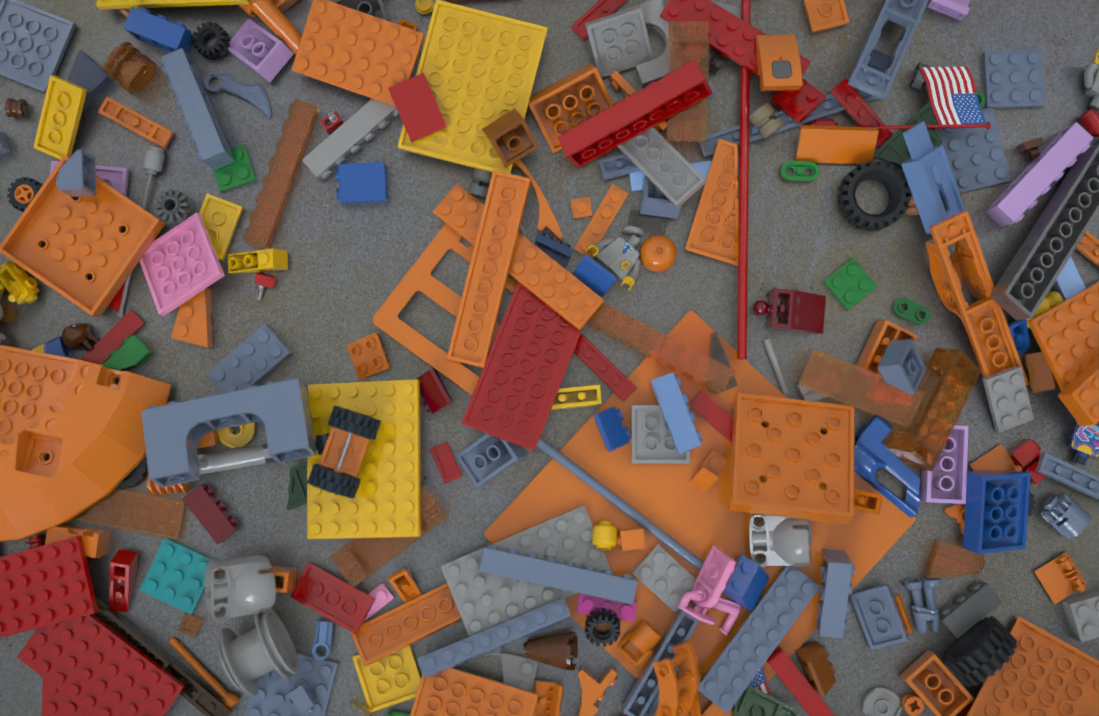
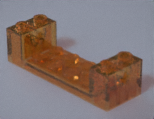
M709 21L669 22L670 72H675L682 68L685 63L696 60L709 84ZM708 97L669 118V122H667L668 142H707Z
M936 347L928 364L941 375V378L913 434L894 431L886 447L907 466L933 471L982 371L961 350Z
M427 484L421 488V536L449 516ZM420 537L355 538L331 555L330 558L351 587L354 588Z

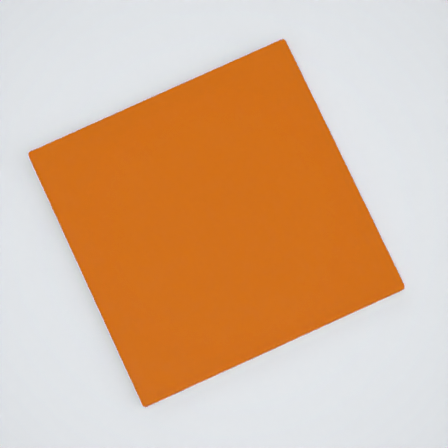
M689 311L627 377L637 389L624 402L613 393L593 415L615 407L616 410L620 409L624 420H621L623 428L627 427L631 435V405H659L650 381L672 372L674 375L679 376L682 385L679 388L681 394L685 393L688 403L702 390L732 418L734 401L738 393L780 398L787 397L747 360L737 359V351L697 314ZM691 407L690 411H692L696 421L693 425L695 430L699 429L703 440L700 441L701 446L690 450V464L631 463V438H628L630 443L608 452L593 415L560 450L562 454L703 562H705L712 545L722 549L733 560L741 555L752 560L749 536L752 513L729 511L732 443ZM761 424L762 427L767 428L766 424ZM820 431L821 434H826L824 431ZM710 450H713L728 461L719 473V478L707 492H704L692 484L690 480ZM552 458L484 532V536L493 544L583 505L587 510L593 527L599 525L600 521H609L612 526L617 528V535H620L619 530L642 526ZM854 472V489L882 495ZM763 478L759 479L762 483L766 482ZM819 485L820 489L825 490L823 485ZM883 496L879 515L854 509V517L848 524L811 520V545L809 546L811 549V564L805 567H794L819 586L823 584L820 566L825 565V558L821 556L822 549L844 550L855 566L854 576H851L850 580L853 590L916 521V517H909ZM755 517L757 521H764L762 517ZM644 528L646 548L622 551L621 546L618 547L616 545L610 551H603L611 571H614V575L629 574L633 575V579L638 581L634 601H637L635 621L620 619V636L617 637V641H613L612 645L607 643L606 647H603L637 680L651 656L638 668L633 664H629L622 657L618 645L629 632H634L643 620L651 625L663 638L679 609L674 612L632 574V571L659 544L696 579L700 572ZM763 553L757 554L759 557H765ZM766 565L761 567L769 577V580L757 603L785 566ZM819 589L774 650L780 646L786 655L791 658L795 650L799 649L816 630L818 603H822V600L819 599ZM579 593L564 600L571 618L585 630V621L588 614L577 613ZM723 594L720 595L724 599L733 601ZM690 599L689 603L696 605L694 601ZM739 605L740 612L728 636L721 632L719 627L723 626L729 613L712 607L707 612L716 620L715 625L699 621L689 640L692 641L699 666L702 670V678L751 613L741 605ZM600 623L595 628L598 631L604 632L608 631L610 626ZM631 641L624 647L637 662L644 655ZM659 641V642L657 643V645L651 650V651H652V655H653L654 651L656 650L657 646L659 645L660 641ZM766 661L762 669L768 683L776 673ZM677 672V673H676V676H677V680H678V679H679V673ZM699 692L702 712L712 701Z

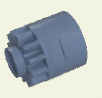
M1065 492L1063 494L1060 493L1058 496L1056 494L1050 496L1043 503L1044 510L1040 513L1067 540L1080 534L1091 520V516Z

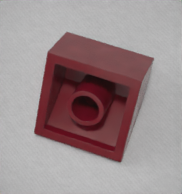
M432 368L416 378L420 380V395L422 394L425 399L423 405L427 412L431 411L432 414H435L454 403L435 369Z

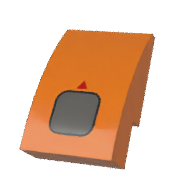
M795 34L757 35L756 49L758 74H760V91L799 90L802 87V72Z

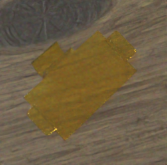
M355 703L352 705L348 704L350 707L353 706L363 716H369L368 714L373 710L368 703H365L362 708H359Z

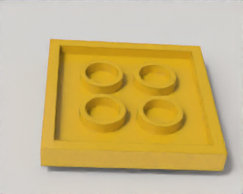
M411 645L367 667L363 665L359 654L352 656L370 713L416 697L421 675Z

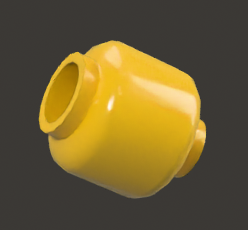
M600 521L599 525L593 527L592 544L596 546L597 550L610 551L612 547L617 545V528L612 526L609 521Z

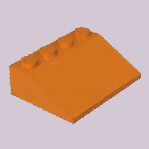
M591 63L531 95L528 103V109L553 154L562 149L557 137L561 136L564 131L572 130L579 126V123L589 120L595 117L598 112L613 106L597 68Z

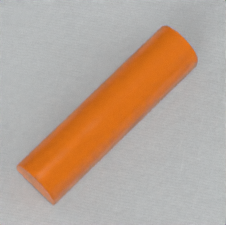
M256 0L249 8L296 55L302 33L270 0Z

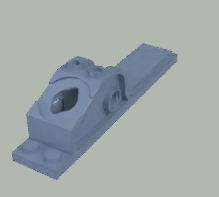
M885 0L855 62L848 85L882 100L886 99L928 0ZM887 19L905 27L890 56L874 49Z

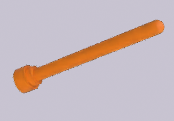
M175 638L169 639V644L223 698L222 701L225 705L232 708L240 700L235 693H229Z

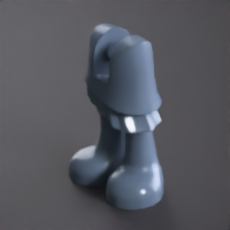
M922 577L921 579L913 578L904 581L906 589L912 593L914 605L910 606L913 609L912 613L919 634L926 633V621L928 620L931 631H939L940 614L939 609L936 608L934 588L941 585V577ZM922 585L925 593L926 607L923 606L922 602Z

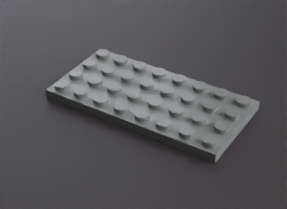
M584 505L493 543V545L500 546L499 550L507 551V548L519 550L518 554L525 556L527 552L537 554L538 558L543 560L547 556L556 558L557 563L564 564L565 561L576 563V567L583 568L584 565L592 566L598 572H602L603 569L611 570L604 552L597 550L596 546L592 544L593 525ZM483 548L441 565L469 637L561 598L565 599L577 594V592L478 571Z

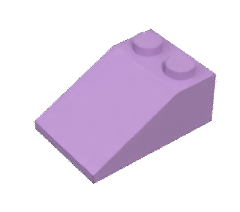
M249 18L229 41L230 47L226 46L228 51L269 83L294 54L282 41Z

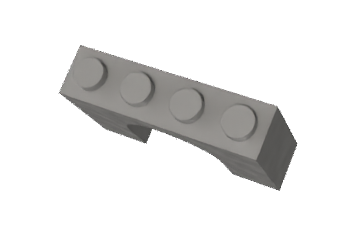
M651 0L640 4L646 28L657 31L665 42V51L660 57L636 66L635 72L641 88L647 87L651 82L659 81L667 73L675 72L687 63L685 56L680 54L679 49H681L679 39L674 37V25L660 17L666 6V3H662L661 0Z

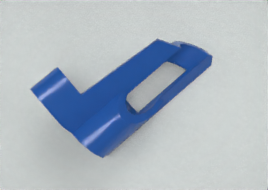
M877 413L870 419L868 424H864L855 434L858 441L854 446V472L906 515L916 517L921 499V479L882 443V440L892 430L893 425ZM880 468H886L907 485L905 501H902L876 479L875 474Z

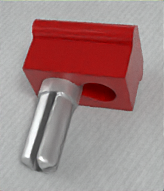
M337 111L334 113L330 112L331 114L320 120L328 134L343 124Z
M262 272L256 273L254 284H257L255 300H262L265 287L272 289L276 287L277 276Z

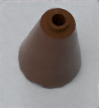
M570 631L528 639L527 643H524L523 653L527 656V659L567 671H574L576 664L573 663V659L577 658L578 639L577 636H574L576 632Z

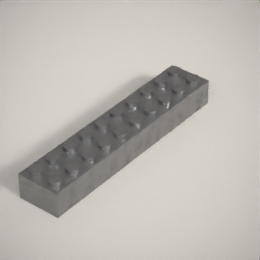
M1099 144L1090 146L1083 154L1080 153L1077 158L1078 160L1067 173L990 294V297L1015 320L1032 319L1099 212Z

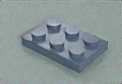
M889 584L858 591L850 595L871 650L909 640Z

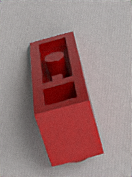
M119 549L110 562L109 607L113 610L129 612L138 568V552Z

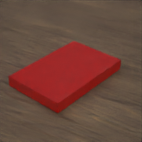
M424 73L388 88L411 143L447 128Z

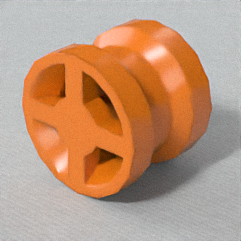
M909 693L902 697L901 707L909 715L918 716L923 712V701L916 695Z

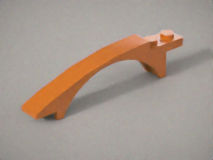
M519 159L513 163V166L521 171L526 178L531 179V185L538 199L539 221L537 230L542 234L547 229L559 241H562L563 235L542 190Z
M582 666L577 670L582 691L581 704L577 716H594L599 711V705L595 702H600L606 694L604 692L608 686L612 687L618 679L616 677L618 675L617 670L610 666L600 680H597Z

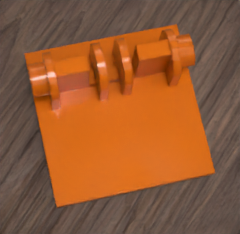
M377 332L346 345L358 380L390 369V363H388L386 357L387 353L383 350L385 348L382 347L381 336H378Z
M999 444L969 464L973 471H1023L1019 465H1015L1002 444Z
M1067 551L1034 571L1054 604H1057L1076 591L1079 593L1085 591V586L1088 585Z

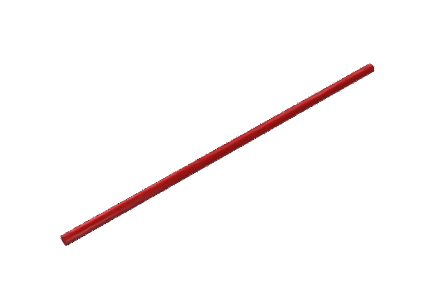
M741 0V19L748 24L751 23V0ZM741 65L737 359L745 360L747 359L750 71Z

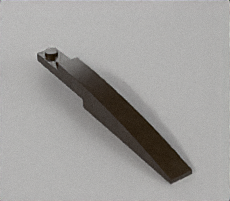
M95 597L99 612L93 615L183 683L185 688L180 693L181 696L205 716L231 715L233 710L205 687L207 684L142 631Z

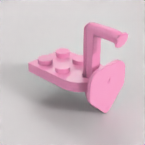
M712 545L695 581L693 591L685 593L677 607L698 620L715 625L716 620L707 612L709 608L712 607L729 613L723 626L719 627V630L728 636L740 612V606L736 602L720 597L726 587L730 574L734 571L736 562L722 549ZM690 599H692L696 605L689 603Z

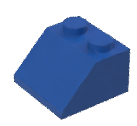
M587 254L572 273L573 276L601 298L605 296L617 279Z
M615 407L593 415L608 452L630 443L628 438H631L627 427L623 428L621 420H624L620 409L616 410Z
M741 555L735 558L734 571L730 574L726 587L721 594L752 612L769 577L759 564Z

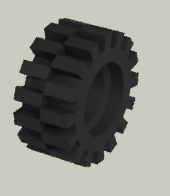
M207 22V25L202 23V28L198 26L196 28L198 32L194 31L193 33L196 37H192L193 47L203 57L210 60L212 58L218 59V55L223 57L222 52L225 51L227 53L228 51L226 46L230 47V43L227 42L230 41L229 34L215 22L213 24ZM211 35H216V42L212 46L207 47L206 40Z
M599 608L595 610V613L593 611L590 612V616L588 615L585 621L586 638L588 640L591 639L590 643L592 644L596 642V646L599 647L600 643L603 644V647H606L607 643L612 645L613 641L616 642L617 637L620 636L619 617L617 618V614L614 613L612 615V610L610 609L606 612V608H602V612L599 611ZM604 623L609 625L610 629L602 632L598 631L595 626Z

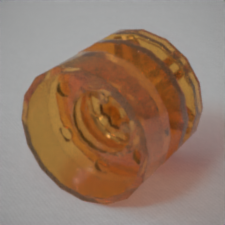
M124 42L117 46L109 54L103 66V72L115 82H119V85L130 94H136L145 88L156 71L155 62L146 55H141L140 50L135 48L130 42Z

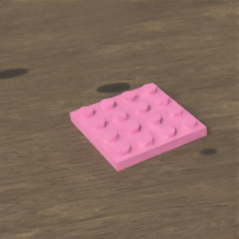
M197 212L153 241L140 260L157 311L162 316L167 315L225 276L202 216Z

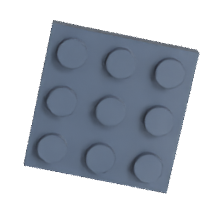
M1042 49L983 52L985 109L991 107L993 109L1043 107L1045 105Z

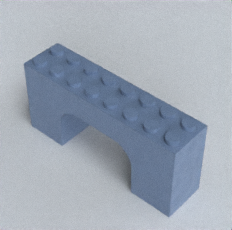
M289 377L282 382L270 381L266 382L263 386L250 385L243 390L231 389L227 390L224 394L211 393L204 398L192 397L188 398L185 402L172 401L165 406L153 405L149 406L146 410H141L149 480L160 487L201 480L197 448L204 435L211 431L254 422L265 425L269 455L277 463L317 456L307 389L299 378Z

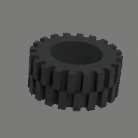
M875 160L855 167L844 177L843 183L838 188L840 193L837 195V200L841 201L838 208L839 210H844L842 216L844 219L847 217L850 219L848 223L851 226L856 224L859 230L865 228L867 231L882 230L898 221L902 217L901 215L908 209L906 205L910 203L911 198L907 197V194L911 190L910 187H905L907 183L906 177L904 179L900 177L903 172L900 169L897 171L893 170L895 165L890 163L886 166L885 161L880 160L878 163H875ZM875 180L885 186L889 194V203L883 213L869 214L859 207L855 194L860 182Z
M993 616L990 618L985 617L958 639L956 638L953 644L949 645V650L944 654L943 663L964 686H976L980 681L982 683L985 682L987 677L994 676L997 670L1000 671L1003 668L1002 665L1010 660L1009 656L1015 653L1014 649L1017 648V640Z

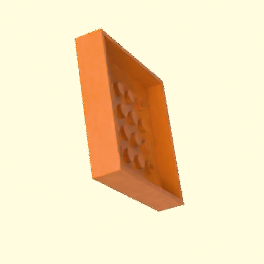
M64 155L1 243L0 253L91 316L100 318L166 223L98 176H96L97 196H81L78 200H74L73 196L59 191L56 185L58 170L70 158ZM125 226L126 231L122 233L121 228ZM45 241L46 245L42 248L41 243ZM89 274L93 275L91 280H88Z
M738 393L734 401L729 511L848 524L854 517V406ZM761 424H766L767 428L762 427ZM822 430V431H824L826 434L823 435V434L820 433V431ZM763 478L766 482L762 483L759 479ZM819 485H823L825 490L820 489Z

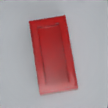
M448 441L430 448L444 484L462 477Z

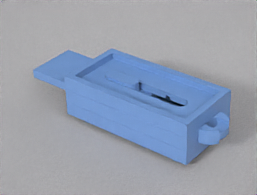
M921 121L903 133L911 157L901 165L926 234H931L930 226L965 210L943 145H932L925 122Z

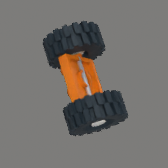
M334 405L328 421V425L333 427L328 436L319 464H313L307 483L321 490L354 499L361 481L358 478L362 462L370 439L375 440L381 421Z

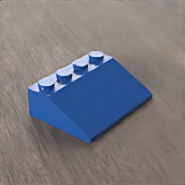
M967 472L963 548L977 554L1026 548L1030 472Z

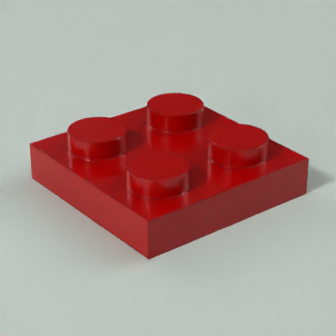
M802 78V87L799 90H794L791 95L780 90L771 98V103L800 124L826 100V95Z

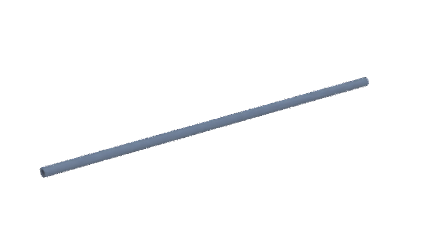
M540 437L537 447L696 569L701 570L704 564L701 559Z

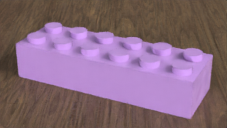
M1077 122L1063 129L1040 153V156L1035 158L990 205L985 213L1000 227L1011 226L1014 222H1019L1025 216L1023 212L1027 208L1031 209L1038 202L1036 198L1048 192L1051 188L1050 184L1053 181L1056 182L1064 175L1063 170L1066 167H1071L1078 160L1076 156L1080 153L1083 154L1091 146L1089 142L1093 137Z

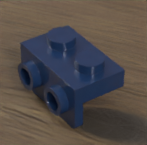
M538 233L534 245L565 268L573 253V250L570 249L571 245L564 241L558 243L553 240V236L547 233H543V235Z

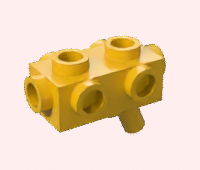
M10 261L0 266V281L10 293L8 296L10 302L16 301L18 305L24 303L31 304L38 299L36 294L40 290L37 288V281L29 277L25 269Z

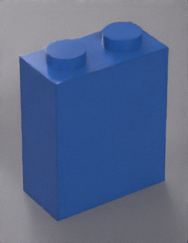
M385 162L338 164L339 170L335 172L336 181H339L336 196L342 205L388 203L387 165Z

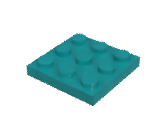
M165 537L140 591L192 615L205 590L206 566L214 559Z

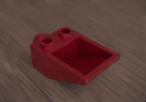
M774 288L769 291L768 303L764 300H758L754 303L753 310L757 315L767 313L766 329L823 334L826 296Z

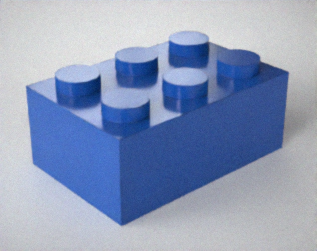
M132 7L123 27L135 39L169 53L183 48L190 55L194 43L192 37L195 38L191 31L186 29V25L175 21V23L169 22L167 17L160 14L154 16L151 14V11L143 7L139 9Z

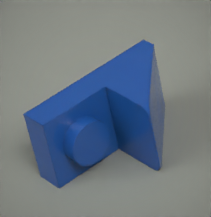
M1026 319L1017 320L1009 324L1008 327L1017 353L1020 354L1030 349Z

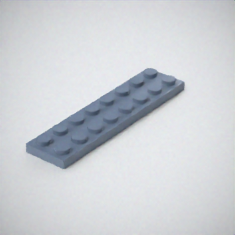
M785 566L700 680L698 691L728 714L820 587L794 566Z

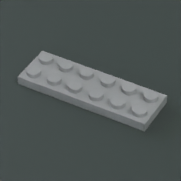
M654 127L618 146L632 163L677 208L707 183L706 179Z

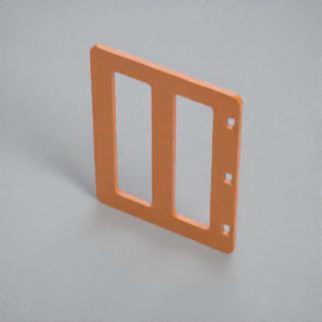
M445 224L373 317V323L381 331L472 396L479 376L458 361L447 359L448 354L398 318L400 312L418 291L457 318L462 297L434 278L431 272L448 250L454 251L470 263L474 246L470 245L467 248L460 243L462 237ZM507 277L505 289L513 294L518 281L515 282ZM496 323L491 342L492 344L494 343V340L500 328V325L498 323Z

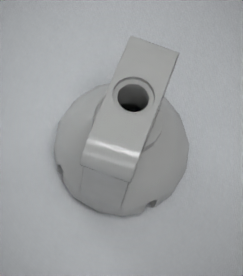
M752 513L749 529L752 561L759 564L760 567H765L766 565L805 567L811 564V549L809 548L811 545V520ZM755 517H762L764 521H757ZM763 553L765 557H759L757 554Z
M251 555L221 561L214 559L207 564L205 572L206 608L216 621L262 613L272 608L276 597L274 574H259L261 571L271 570L272 566L268 558L263 555ZM221 568L220 572L215 574V571ZM218 607H221L218 612H215Z

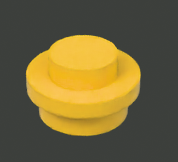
M416 0L415 8L418 13L428 15L434 9L433 0Z

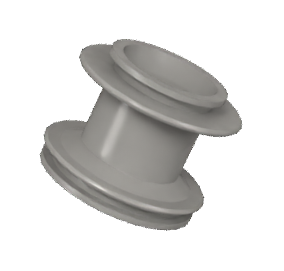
M272 609L256 613V628L239 637L227 627L222 628L220 632L218 654L223 669L231 683L238 690H243L252 697L258 694L259 677L276 669L282 677L290 679L292 674L299 671V660L293 641L285 625Z

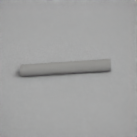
M771 339L764 340L763 342L782 394L790 393Z

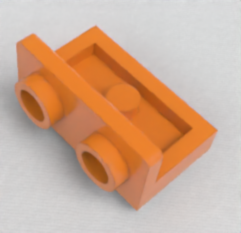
M534 680L532 692L539 695L533 716H560L563 686L555 681Z

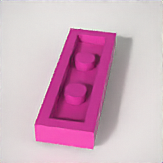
M579 593L577 613L590 615V612L593 611L595 613V610L598 608L600 612H602V608H606V612L609 609L612 610V615L616 613L617 618L619 617L621 620L635 621L637 601H634L632 605Z

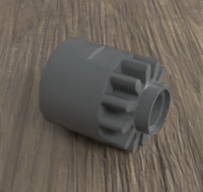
M168 189L167 192L161 191V196L156 197L158 201L154 205L157 208L156 214L162 220L174 226H177L196 213L194 201L179 190Z

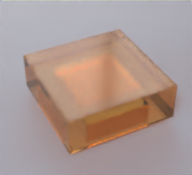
M185 612L177 631L196 638L204 619Z

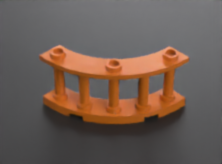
M691 640L672 647L675 654L672 660L667 658L652 664L659 684V703L654 716H686L695 704L699 692L700 675H698L697 665H699L698 658ZM677 665H678V673H679V679H678V680H677V676H676V673H675V670H674V668H675Z

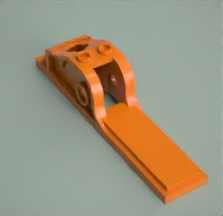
M963 210L930 226L929 229L933 239L926 242V247L929 255L931 277L943 304L962 320L983 378L1018 365L1022 368L1026 386L1029 385L1002 307L990 297L995 287L968 211ZM954 244L955 250L953 257L950 259L947 246ZM961 280L964 281L969 292L979 301L968 305L961 291Z

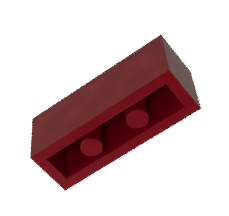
M200 484L183 497L182 500L218 545L240 529L238 526L239 522L233 515H229L222 500L218 501L214 496L215 491L210 485Z

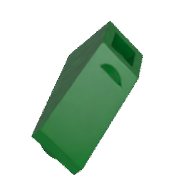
M130 335L122 342L123 345L111 352L109 359L100 365L108 369L127 371L142 366L155 351L140 336Z

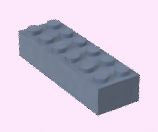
M183 48L162 56V70L170 78L168 82L169 87L173 93H176L177 98L175 102L178 108L183 110L184 115L182 119L185 125L190 127L191 133H189L193 144L196 143L198 147L196 153L200 161H204L205 165L210 166L214 171L235 162L194 61Z

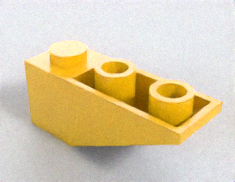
M272 248L228 254V273L230 274L288 270L287 250Z

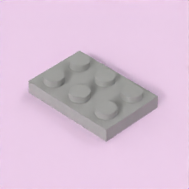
M1017 365L983 378L995 431L1000 433L1034 420L1020 366Z
M659 544L632 571V574L674 612L679 609L677 606L682 596L689 591H693L696 578Z

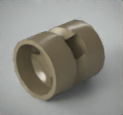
M769 103L760 107L749 117L753 125L760 128L759 132L765 140L785 125L779 115H774L775 110Z

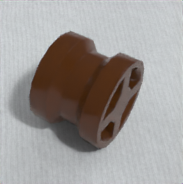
M8 98L5 103L6 115L12 118L15 116L26 118L28 113L27 101L25 99L17 101L13 98Z

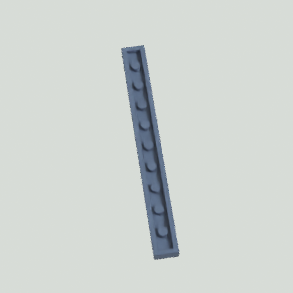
M855 88L866 103L880 99ZM830 94L800 124L783 111L776 112L774 115H779L785 125L775 134L810 123L811 121H816V119L845 111V109ZM751 121L749 122V143L764 138L759 132L760 128L755 127ZM740 125L699 138L697 142L703 158L714 154L718 139L735 143L739 147Z

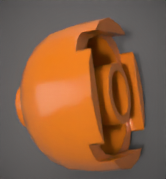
M651 235L641 244L639 259L647 270L655 273L665 272L676 261V246L665 235Z

